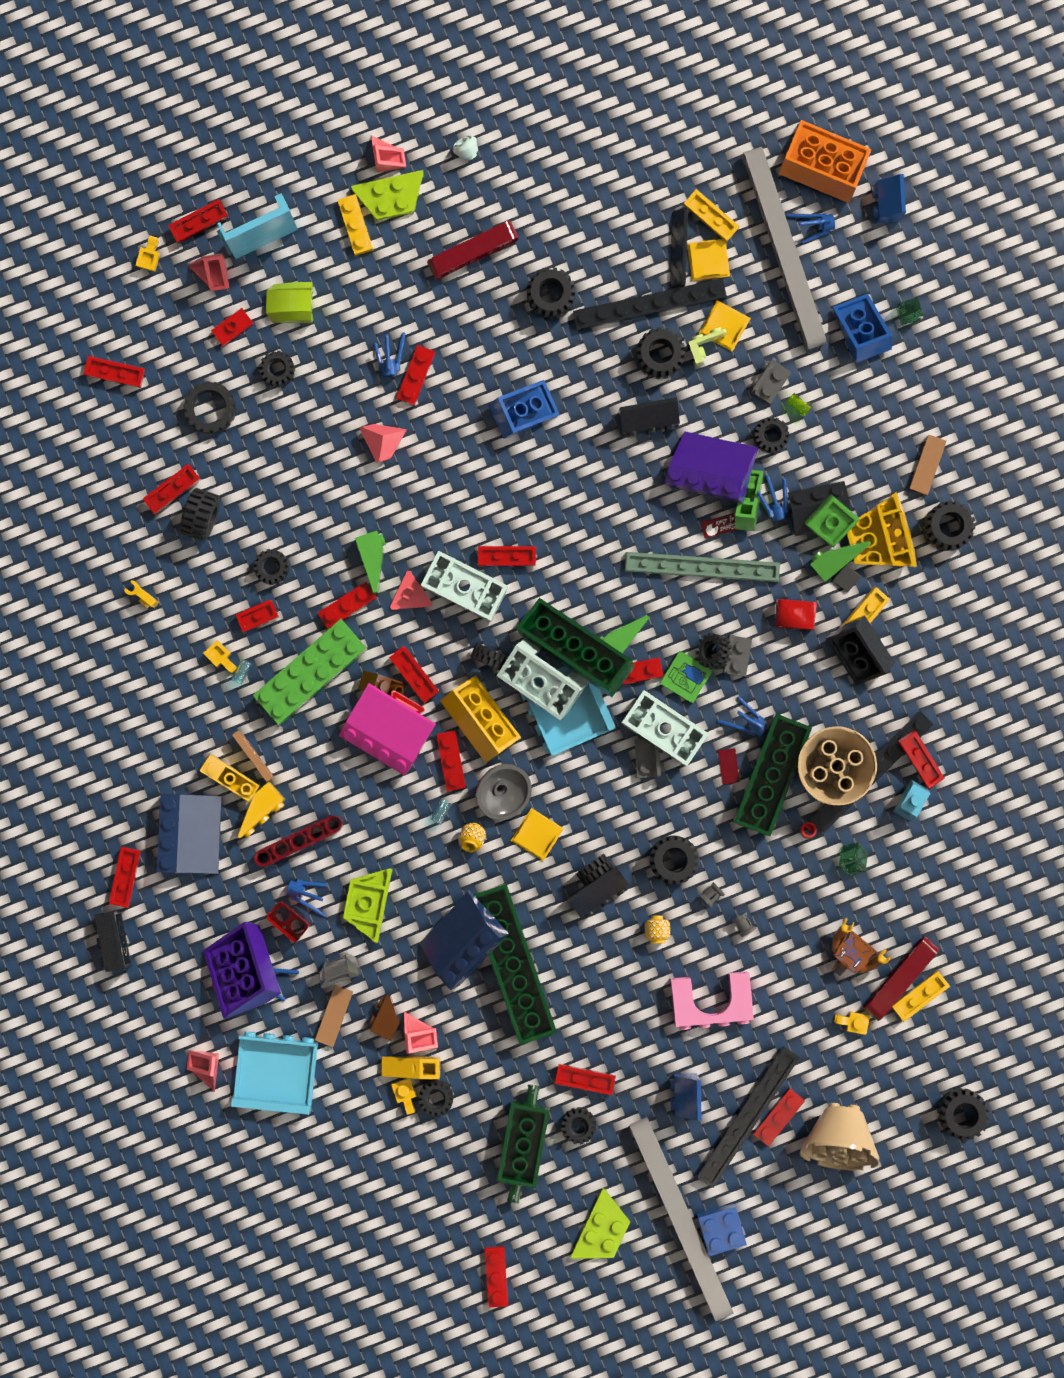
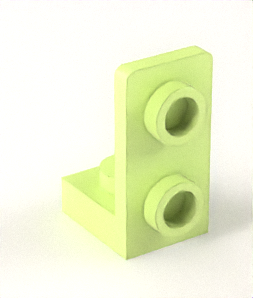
M721 327L711 330V334L706 336L700 334L692 337L689 345L697 366L705 364L703 358H706L703 346L699 348V345L728 335L726 329L721 330Z

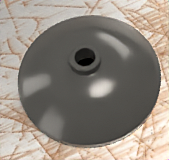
M512 764L495 766L482 776L477 785V805L489 818L495 820L510 819L518 815L528 804L532 792L531 781L528 775L518 766Z

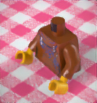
M847 918L843 919L842 925L832 938V955L838 962L831 970L841 977L847 968L853 973H864L889 962L892 956L888 958L883 956L887 951L886 949H883L878 955L874 948L852 931L854 922L848 926L846 925Z

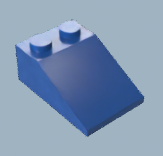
M868 294L833 307L848 349L856 363L892 350V334Z
M545 380L497 397L488 404L503 439L519 434L560 415Z
M697 1073L673 1074V1079H670V1091H674V1098H670V1109L674 1110L675 1116L702 1121L701 1080Z

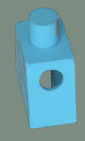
M910 780L893 812L909 821L917 818L930 795L929 790Z

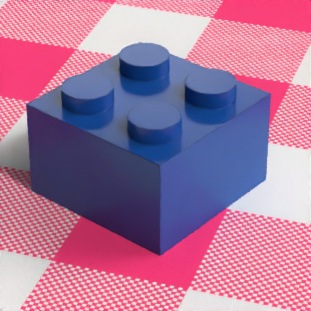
M734 1203L697 1213L709 1256L747 1245Z

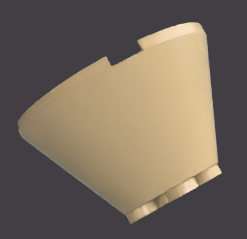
M829 727L816 732L805 742L798 758V773L804 788L815 799L829 805H846L859 800L871 788L877 772V759L871 744L857 731L845 727ZM832 763L837 764V766L835 767L836 771L832 769Z
M829 1103L800 1148V1155L805 1160L810 1161L811 1158L818 1161L817 1165L828 1168L864 1170V1166L871 1165V1168H875L879 1165V1156L866 1119L857 1105L845 1107L840 1106L838 1103Z

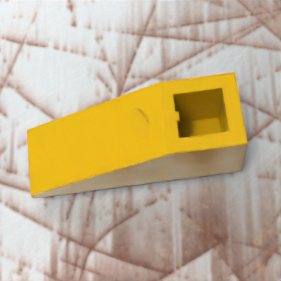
M209 753L199 769L200 772L250 802L260 786L211 753Z
M268 782L253 795L238 834L239 838L244 836L248 838L255 832L253 828L258 823L263 825L269 819L268 815L273 810L276 813L284 806L282 802L286 799L271 782Z
M382 1056V1076L440 1079V1057Z

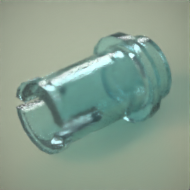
M240 659L235 674L231 675L233 676L232 681L241 685L243 682H246L245 678L252 663Z
M440 799L434 814H431V820L440 825L442 822H445L444 818L452 804Z

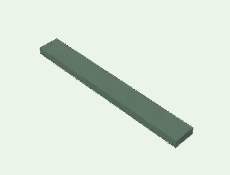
M626 552L625 572L779 582L780 563Z

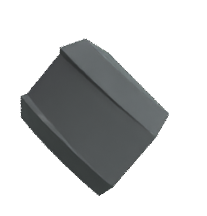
M347 953L340 958L328 962L325 961L319 972L321 988L359 976L362 971L357 957Z

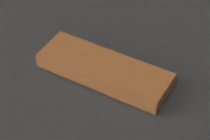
M932 435L927 436L909 490L928 495L947 442L946 440Z
M241 731L235 732L232 736L266 782L271 781L274 775L243 733Z
M337 985L334 986L315 1041L334 1047L353 991Z

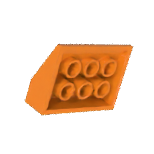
M801 120L778 174L849 203L856 190L871 149Z

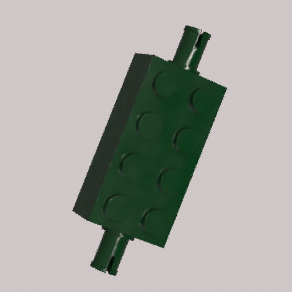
M532 1084L527 1086L526 1100L524 1102L511 1100L497 1177L498 1182L510 1184L507 1202L512 1203L513 1195H515L514 1203L516 1204L520 1202L522 1186L536 1188L550 1107L537 1104L540 1086L535 1085L534 1093H532Z

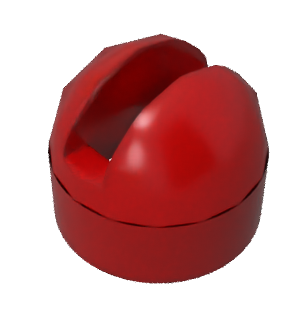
M810 822L803 824L800 828L801 835L807 839L815 836L817 832L816 826ZM803 829L807 830L808 832H810V833H812V834L809 835V834H808L807 832H805Z

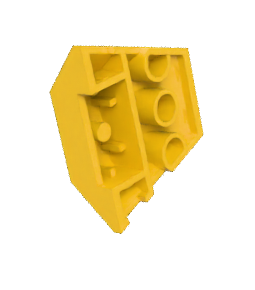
M895 492L888 499L860 516V520L847 533L850 545L868 540L871 542L866 549L854 558L855 564L917 567L915 549L905 512L898 494Z

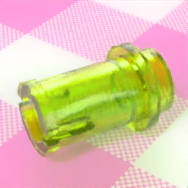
M795 393L786 402L800 412V416H806L812 409L809 402L806 403Z

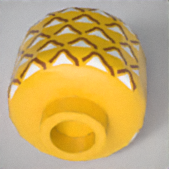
M477 823L466 824L462 827L458 839L459 844L467 852L478 851L483 846L486 832Z
M651 916V920L645 922V938L650 940V944L666 943V940L670 938V922L664 920L663 916Z

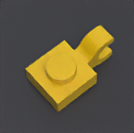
M149 236L147 247H140L135 266L156 271L160 253L155 251L159 243L157 237Z
M131 581L135 586L134 591H129L126 588L124 590L130 596H139V602L147 608L149 606L155 608L159 603L135 581Z
M218 640L203 653L216 667L222 664L231 673L237 669L228 659L231 653Z
M850 1011L849 1017L835 1014L834 1022L847 1025L846 1031L866 1035L870 1015Z
M411 1078L392 1084L397 1103L404 1102L407 1115L414 1113L415 1108L411 1098L416 1097Z

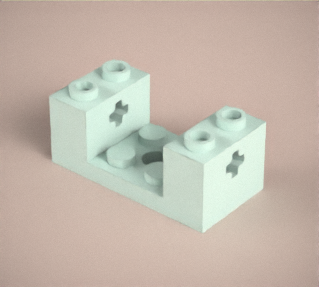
M440 551L437 552L421 584L423 589L472 611L474 615L490 623L508 590V585ZM463 580L470 583V588L467 591L459 589V583Z
M524 638L515 646L497 676L561 720L571 710L588 684V681L573 671L567 677L537 656L541 648ZM535 678H542L544 686H538L535 683Z
M645 690L642 691L621 722L625 727L641 735L685 767L688 766L708 736L707 732ZM664 722L671 726L668 734H663L660 731V725Z

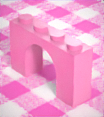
M749 972L728 973L730 987L729 1002L723 1010L714 1014L704 1013L695 1006L690 977L670 978L675 1026L679 1027L680 1030L691 1029L692 1025H699V1028H708L713 1023H718V1026H728L730 1022L737 1021L738 1024H748L749 1020H754Z

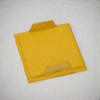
M719 239L687 243L692 281L730 277L726 241Z
M717 300L699 334L706 336L711 334L710 331L715 328L721 327V330L726 329L728 335L712 341L733 352L751 318Z
M531 808L511 841L544 861L564 828Z

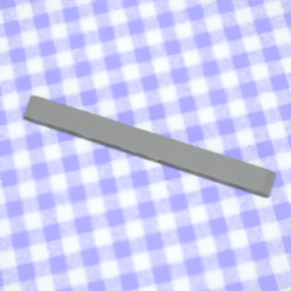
M762 147L743 152V160L807 350L827 343L825 333Z
M645 1117L630 1124L632 1133L715 1321L734 1314L648 1118Z

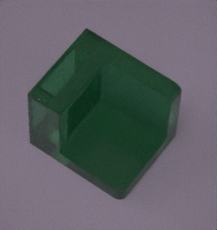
M918 297L900 302L896 307L901 326L919 321L923 317Z
M859 842L844 845L841 847L839 865L849 876L866 872L868 852Z

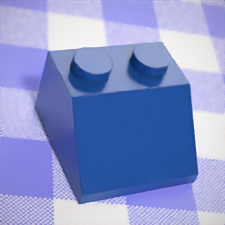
M904 174L877 180L875 187H872V198L876 200V205L873 206V216L877 217V223L900 222L905 215Z

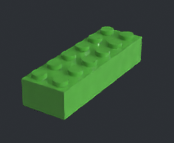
M340 619L253 696L278 725H282L368 649L346 623Z

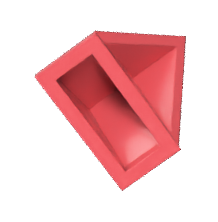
M372 136L377 172L406 168L404 148H397Z
M222 254L202 256L188 265L210 288V291L229 288L226 260Z
M378 424L360 428L376 463L389 460L393 456L407 430Z
M404 1012L406 1053L438 1048L436 1028H432Z
M189 1050L187 1070L192 1071L214 1092L219 1053Z

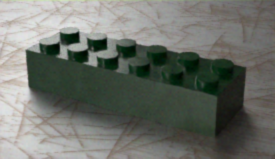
M540 597L516 627L523 638L534 643L542 651L611 698L635 668L632 659Z
M777 713L773 714L734 815L733 823L763 835L771 836L797 769L800 751L808 740L812 727Z

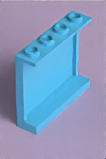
M282 193L274 196L279 208L229 232H225L220 222L217 223L220 228L217 230V233L229 255L233 254L235 259L298 230Z
M566 666L557 669L566 677L572 672ZM542 678L535 679V683L538 686H544ZM589 682L571 710L561 720L520 692L523 701L527 700L530 705L527 708L530 717H535L537 721L535 729L538 735H543L545 742L542 745L546 754L551 753V756L616 728L600 690Z
M244 1031V1034L239 1035L238 1038L240 1042L234 1097L232 1098L231 1107L309 1115L312 1106L318 1042H314V1038L302 1037V1040H294L295 1037L283 1035V1038H275V1034L264 1033L263 1036H256V1032Z

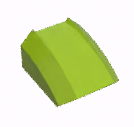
M292 282L273 284L267 290L266 314L273 323H313V283Z

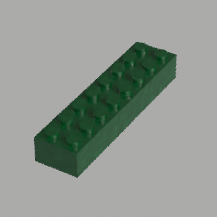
M507 883L473 894L509 933L489 956L519 1044L523 1045L557 1033Z

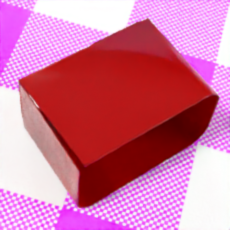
M777 599L775 627L814 630L817 602Z
M283 901L277 903L267 915V920L294 943L301 938L311 925ZM284 907L289 910L290 916L286 921L277 919L276 912L279 908ZM294 920H301L304 923L305 928L301 933H294L292 931L291 924Z

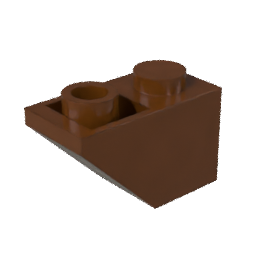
M363 670L358 689L364 691L370 683L391 696V691L393 690L403 695L406 683Z
M387 994L385 998L381 997L377 1008H380L377 1016L373 1014L369 1025L372 1026L371 1032L391 1041L400 1023V1019L391 995Z

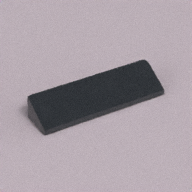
M687 207L672 212L670 287L672 288L684 287L686 284Z

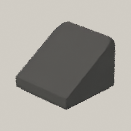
M845 565L833 581L846 592H849L861 576L848 565Z

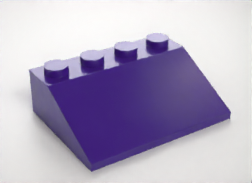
M684 431L669 465L665 483L671 488L743 504L758 447Z
M243 922L203 950L223 1019L263 1005L281 994L260 925Z

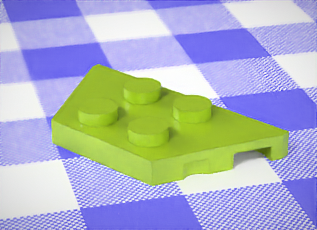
M423 170L353 185L351 188L377 221L415 212L424 173Z
M391 868L350 880L343 918L376 943L379 941L393 870Z
M602 1188L572 1251L571 1258L573 1259L614 1258L627 1231L630 1220L605 1188Z

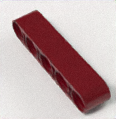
M506 221L430 258L427 264L435 280L441 279L519 240V236L512 222Z
M329 816L262 848L254 855L255 863L261 867L268 866L341 831L344 825L343 820L339 816ZM331 819L339 821V827L336 830L331 829L329 826ZM314 827L321 829L322 834L319 838L312 836V829ZM298 835L304 839V844L300 847L294 843V839ZM279 844L286 846V853L284 855H280L277 852ZM262 852L267 853L269 856L267 863H262L259 860V855Z
M923 936L867 1001L863 1009L877 1021H880L936 956L940 948Z

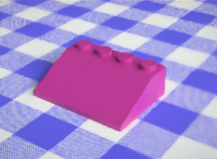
M369 683L339 736L405 776L417 759L436 724Z

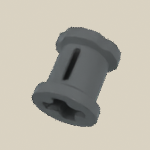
M713 882L711 887L699 896L712 908L713 903L725 894Z
M747 912L732 919V922L736 923L739 928L741 937L748 935L756 929L748 919Z

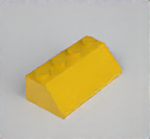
M476 675L440 700L485 763L521 738Z

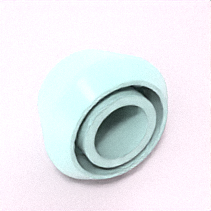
M471 135L459 139L453 146V152L463 160H472L477 155V140Z

